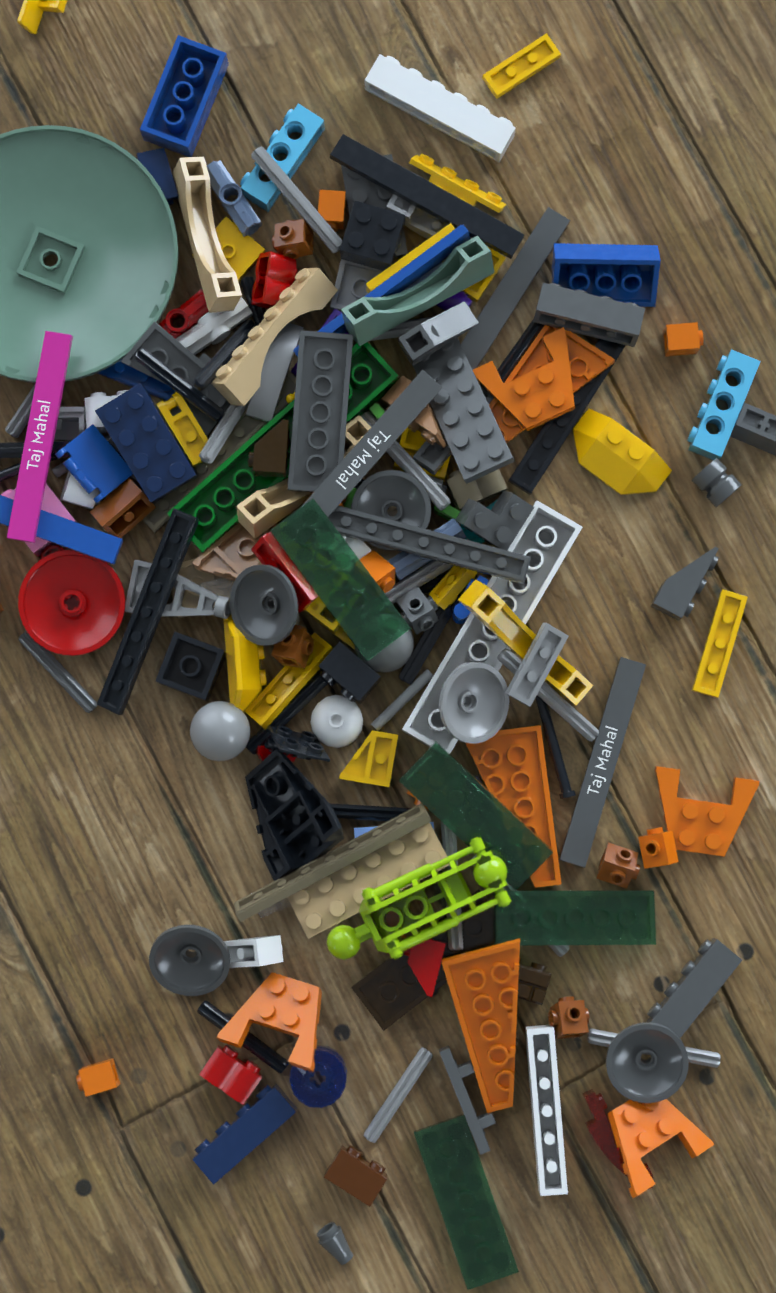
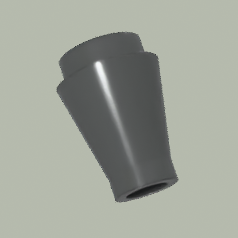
M330 1222L318 1231V1243L337 1259L340 1265L346 1264L353 1258L354 1254L349 1248L341 1226Z

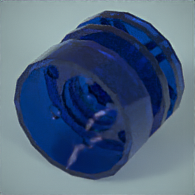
M317 1045L314 1052V1071L310 1072L292 1066L289 1083L292 1093L301 1103L309 1107L323 1108L332 1105L341 1097L346 1087L348 1070L345 1060L338 1051L329 1046ZM316 1071H320V1075L326 1077L322 1079L321 1084H317L314 1079L311 1080Z

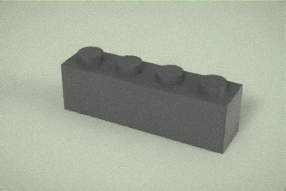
M543 283L533 322L559 329L564 327L567 331L635 347L640 334L645 308L639 307L632 302L623 303L615 301L608 296L599 297L588 294L583 290L563 288L556 283Z
M712 938L711 941L707 939L697 951L700 955L694 962L690 960L681 970L683 976L677 983L673 981L664 992L666 995L664 1000L660 1004L656 1002L648 1011L647 1015L649 1018L647 1022L663 1025L676 1033L679 1038L682 1037L742 961L741 958L715 938Z

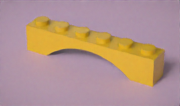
M475 579L458 601L523 660L536 634L515 615L494 591ZM559 655L545 679L558 694L575 706L593 687L581 673Z

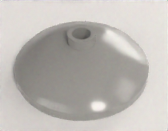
M470 662L456 668L446 679L440 694L439 711L444 727L457 740L472 744L487 741L504 724L509 710V695L505 694L508 687L498 670L485 663Z

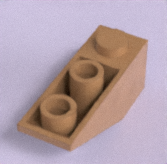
M403 375L382 397L388 408L412 382ZM428 403L408 428L413 432L420 431L422 433L421 436L431 445L437 443L445 448V440L432 407Z

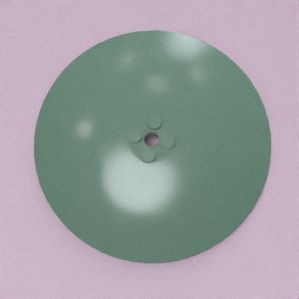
M53 125L25 127L0 134V375L14 380L36 383L45 331L73 336L65 382L96 374L122 360L153 322L158 323L169 303L176 280L179 255L178 237L169 204L160 186L140 161L116 143L98 134L82 129ZM50 254L58 256L57 263L54 266H46L44 264L46 256Z

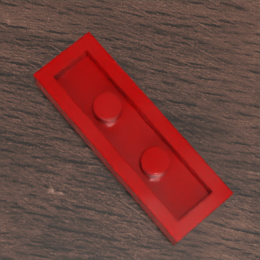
M270 532L262 536L251 548L262 564L273 566L288 577L296 592L299 613L305 610L318 597L313 587L307 582Z

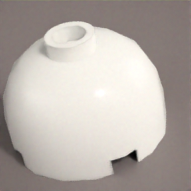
M332 695L325 697L317 703L312 711L310 723L313 733L321 743L330 747L340 748L350 745L358 738L362 731L363 717L360 708L355 702H351L341 695Z

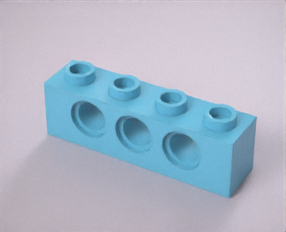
M299 103L294 110L290 109L283 120L284 125L280 131L276 130L269 140L270 145L266 150L290 179L325 130L324 119ZM293 132L302 134L297 140L289 138V135ZM278 153L288 155L283 161H278L274 158ZM255 162L256 166L252 172H247L240 182L241 190L246 199L269 212L281 192L272 181L263 182L260 180L261 176L265 173Z
M732 349L727 357L722 355L716 369L721 372L717 380L712 379L707 390V394L711 395L707 404L702 403L697 415L701 419L698 428L693 426L687 441L691 442L690 451L712 460L722 457L761 361ZM726 376L735 377L738 385H728ZM716 400L726 401L728 409L720 410L716 406ZM706 424H715L718 427V433L710 434L706 429Z

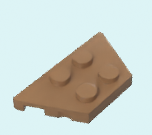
M237 523L192 561L193 567L196 570L235 581L238 575L246 568L262 564L251 548L265 534L270 532L284 552L286 551L278 523L256 539L240 523Z

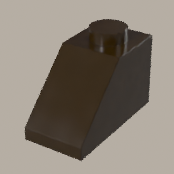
M282 420L254 445V452H249L248 466L253 468L255 476L286 478L290 431L289 420Z

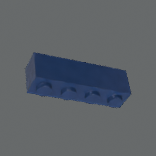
M277 1084L272 1088L269 1085L264 1087L256 1095L258 1100L252 1106L246 1103L235 1113L238 1116L236 1120L231 1124L228 1121L223 1123L215 1131L217 1136L211 1142L205 1139L194 1149L197 1154L192 1160L213 1185L296 1113L297 1107Z

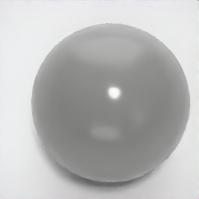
M379 613L369 617L359 626L354 641L357 656L374 671L392 672L401 668L411 657L414 648L413 634L410 627H407L400 617L389 613Z
M215 701L206 704L194 715L190 726V737L195 749L205 758L213 761H227L238 756L247 746L250 737V725L244 712L235 707L234 704L225 701Z

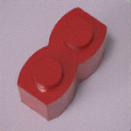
M272 251L260 253L256 264V280L252 290L253 305L266 309L275 306L280 300V294L295 281V276L298 273L295 259Z
M218 1045L199 1075L244 1105L263 1077L259 1073L261 1068L250 1060H247L246 1063L237 1058L239 1053L230 1046L225 1045L223 1048Z

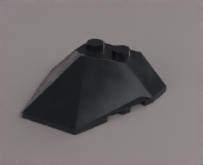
M279 749L273 751L245 776L252 810L256 809L259 825L256 826L257 833L262 834L265 850H261L262 856L274 881L325 855L344 839L342 826L330 803Z

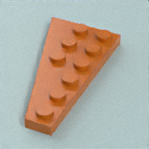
M544 325L504 384L553 362L542 337L559 328ZM565 330L573 393H575L614 364L615 359L573 332ZM494 397L489 406L506 443H508L523 432L525 428Z
M520 938L442 959V966L487 1113L513 1107Z

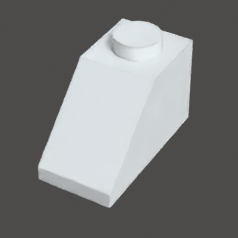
M281 935L224 941L230 954V968L256 967L284 962Z

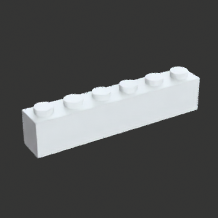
M379 54L365 79L366 91L497 162L501 161L514 138L516 127L513 126L511 121L504 117H495L490 114L486 107L471 104L462 94H453L447 91L440 82L435 80L431 82L423 78L419 71L401 66L400 62L391 56L385 57Z
M550 1025L525 1026L538 1191L540 1196L568 1194L554 1027Z

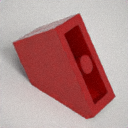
M429 939L404 951V955H408L407 962L427 996L431 997L433 996L446 945L445 942L435 939Z

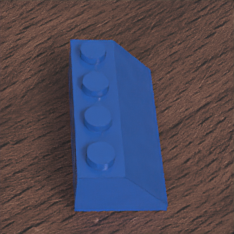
M554 243L552 283L571 290H583L588 294L599 297L608 296L615 301L623 303L632 302L639 307H655L661 262L658 245Z

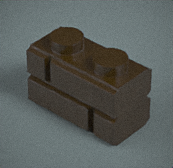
M519 958L518 998L543 1005L551 973L546 972L547 966L531 962V966L521 964V958Z

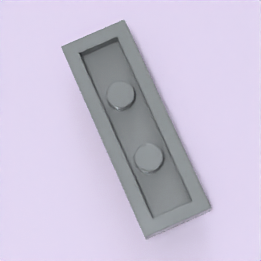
M543 622L505 694L531 707L569 636L550 624Z

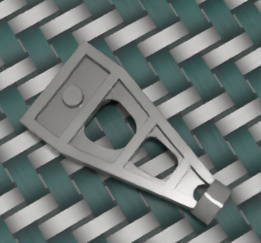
M134 560L126 597L125 612L133 613L152 563ZM178 574L174 584L176 591L173 603L165 606L161 617L215 615L216 617L227 619L231 614L230 598L218 596ZM185 590L199 594L197 608L182 607Z

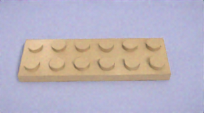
M429 822L287 898L306 936L310 939L359 913L362 900H364L361 894L363 893L362 890L368 887L375 889L428 863L433 864L448 856ZM450 863L447 864V865H445V866H443V867H440V868H438V869H436V870L439 871V870H441V869H443V868L449 866ZM411 883V884H409V885H407V886L401 888V890H403V889H405V888H407V887H409V886H411V885H413V884ZM392 892V893H390V894H388V895H386V896H384V897H382V898H383V899H386V898H388V897H390V896H392V895H394V894H393V892Z

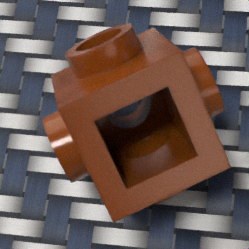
M304 219L287 220L284 223L275 224V235L272 236L273 248L280 255L292 259L313 255L314 231Z
M294 625L291 633L284 640L274 644L271 655L281 665L305 669L309 655L312 654L314 649V639L307 633L306 628Z
M608 842L600 859L596 878L627 889L631 879L636 880L640 870V865L637 864L638 852Z
M562 997L558 999L556 1004L550 1007L548 1020L550 1026L554 1027L555 1039L580 1038L589 1032L587 1025L589 1023V1011L585 1008L584 1000L575 1001L574 997Z

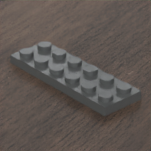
M300 330L288 491L314 493L344 459L353 335Z
M458 337L413 366L417 375L424 370L442 386V389L429 403L466 484L515 462Z

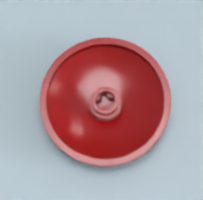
M62 550L51 553L34 564L26 574L18 596L19 615L27 633L43 648L65 656L88 654L106 645L119 630L125 614V592L122 582L114 569L107 562L74 550Z

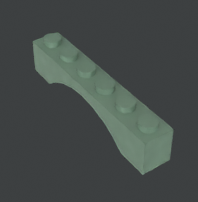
M476 236L455 247L448 258L432 274L415 286L389 296L362 297L341 309L347 332L353 335L354 341L358 346H361L494 274L491 250Z

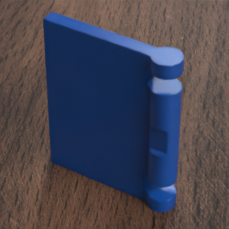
M93 424L55 454L58 459L65 453L70 456L63 465L88 494L92 493L96 488L101 492L93 499L96 503L100 502L133 474L127 463Z

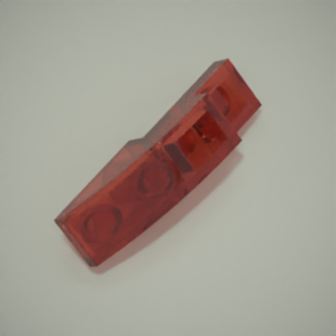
M590 1089L582 1094L594 1118L585 1122L602 1152L628 1177V1174H625L622 1164H624L620 1147L617 1148L610 1120L607 1119L603 1111L608 1107L601 1093L596 1095L593 1089ZM644 1163V1166L646 1167L647 1171L649 1172L651 1177L654 1178L647 1163Z

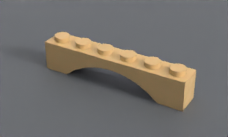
M204 157L179 158L172 176L178 192L180 208L209 313L234 311L242 297L236 272L226 260L217 237L211 204L210 177Z
M304 268L296 274V280L280 294V300L275 306L265 312L262 322L250 330L248 339L243 345L238 346L233 351V357L216 372V378L211 384L231 405L245 406L259 389L264 359L277 334L299 315L323 309L338 291L320 268Z
M360 415L346 424L344 458L371 428ZM287 478L276 485L256 491L236 506L238 521L256 539L303 504L313 493L288 491Z

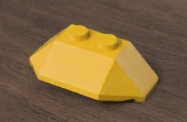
M588 408L573 428L578 463L620 495L656 492L672 472L670 467L653 448L606 415Z
M230 615L227 619L223 618L230 703L245 713V710L263 691L262 686L267 685L266 669L261 670L260 659H265L264 645L252 643L245 638L236 627Z

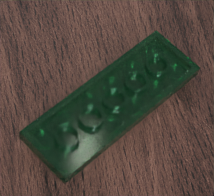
M314 498L270 530V533L314 589L320 600L366 661L370 660L411 629Z
M437 741L399 779V782L466 845L470 846L471 839L481 837L486 847L485 851H492L493 855L501 858L506 864L508 872L505 881L515 890L553 853V850Z
M507 891L511 899L510 905L504 908L502 906L499 907L498 904L494 906L495 945L519 938L520 946L656 945L654 891Z
M461 1114L413 1131L467 1290L518 1273L517 1264L465 1115Z

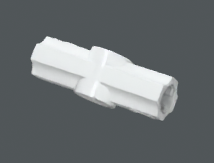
M241 297L234 311L208 312L198 320L197 325L176 338V340L192 354L196 355L210 344L215 345L229 336L233 328L247 320L253 313Z

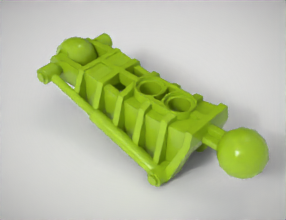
M475 837L471 839L469 847L433 864L428 863L375 889L368 887L362 890L363 893L361 894L364 900H362L359 908L364 924L355 928L348 925L336 926L327 936L328 950L337 959H349L357 954L362 942L372 938L377 951L389 952L391 959L394 958L395 960L401 957L404 951L458 926L459 922L497 904L499 907L502 906L504 908L510 905L509 902H511L507 891L503 889V887L507 886L505 881L508 872L506 864L501 858L493 855L492 851L486 852L482 838ZM472 852L477 855L476 858L459 866L455 862V860ZM450 863L452 869L442 874H439L436 870ZM474 865V880L485 890L472 896L461 871ZM430 874H431L432 877H433V878H431V879H429V880H427V881H424V882H422V883L419 881L420 879H422V878H424V877H426V876H428V875H430ZM411 883L413 884L412 888L405 891L401 890V888ZM438 883L442 893L428 898L424 889ZM392 892L394 894V896L389 899L384 900L382 898ZM492 892L495 893L494 899L476 906L475 900ZM445 898L449 907L435 913L431 903ZM415 899L420 900L424 905V910L420 915H415L410 911V904ZM469 904L471 910L458 915L456 909ZM390 911H394L399 915V923L395 927L389 926L385 920L387 913ZM450 913L451 917L439 922L438 918ZM429 922L432 926L420 931L421 926ZM410 931L413 935L402 940V935Z

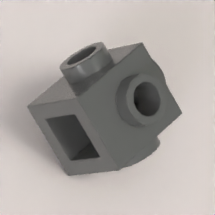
M418 586L396 599L401 611L399 617L407 627H412L416 634L429 630L433 627L434 623L439 621L435 612L438 610V606L431 596L426 598Z

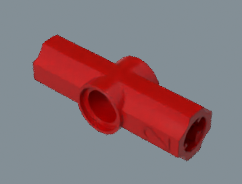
M199 290L179 308L169 311L166 318L159 323L175 339L194 327L198 320L209 312L203 290ZM184 318V325L181 328H174L173 322L175 319Z

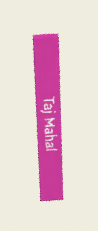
M45 331L7 538L11 540L35 543L73 340V336L69 334Z

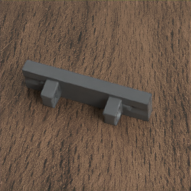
M448 1045L439 1049V1053L481 1155L490 1151L484 1128L496 1122L492 1112L480 1116L476 1115L462 1080L463 1077L475 1073L472 1062L468 1061L458 1065Z

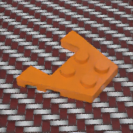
M564 327L542 337L553 362L506 384L503 383L493 361L473 369L477 380L527 431L575 409Z
M655 766L666 831L673 830L676 850L724 857L759 786V781L735 777L730 805L677 797L680 769Z
M272 972L218 1033L217 1039L220 1042L241 1048L252 1023L298 1037L288 1062L292 1066L313 1072L315 1068L314 1052L317 1048L316 1032L317 1024H319L322 990L318 986Z
M629 1099L608 1113L617 1148L620 1147L624 1164H622L625 1174H628L631 1187L629 1191L632 1198L639 1196L655 1185L654 1180L641 1161V1157L676 1134L692 1159L714 1145L711 1139L667 1099L654 1103H640Z

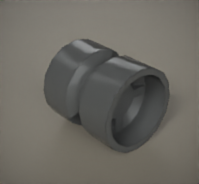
M718 457L692 479V482L701 491L708 492L707 498L715 507H718L742 485L733 474H726L727 467Z

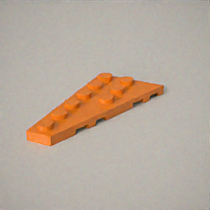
M541 725L499 730L487 741L475 744L465 743L534 888L562 885Z

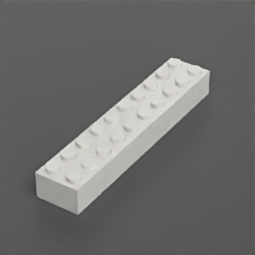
M539 501L535 502L534 509L507 550L531 557L524 584L492 576L487 584L525 625L582 529V526ZM472 613L468 616L402 729L406 734L447 758L458 740L450 735L444 727L439 711L440 694L446 679L456 668L470 662L485 663L499 671L502 663L497 659L498 655L505 648L511 651L504 642Z

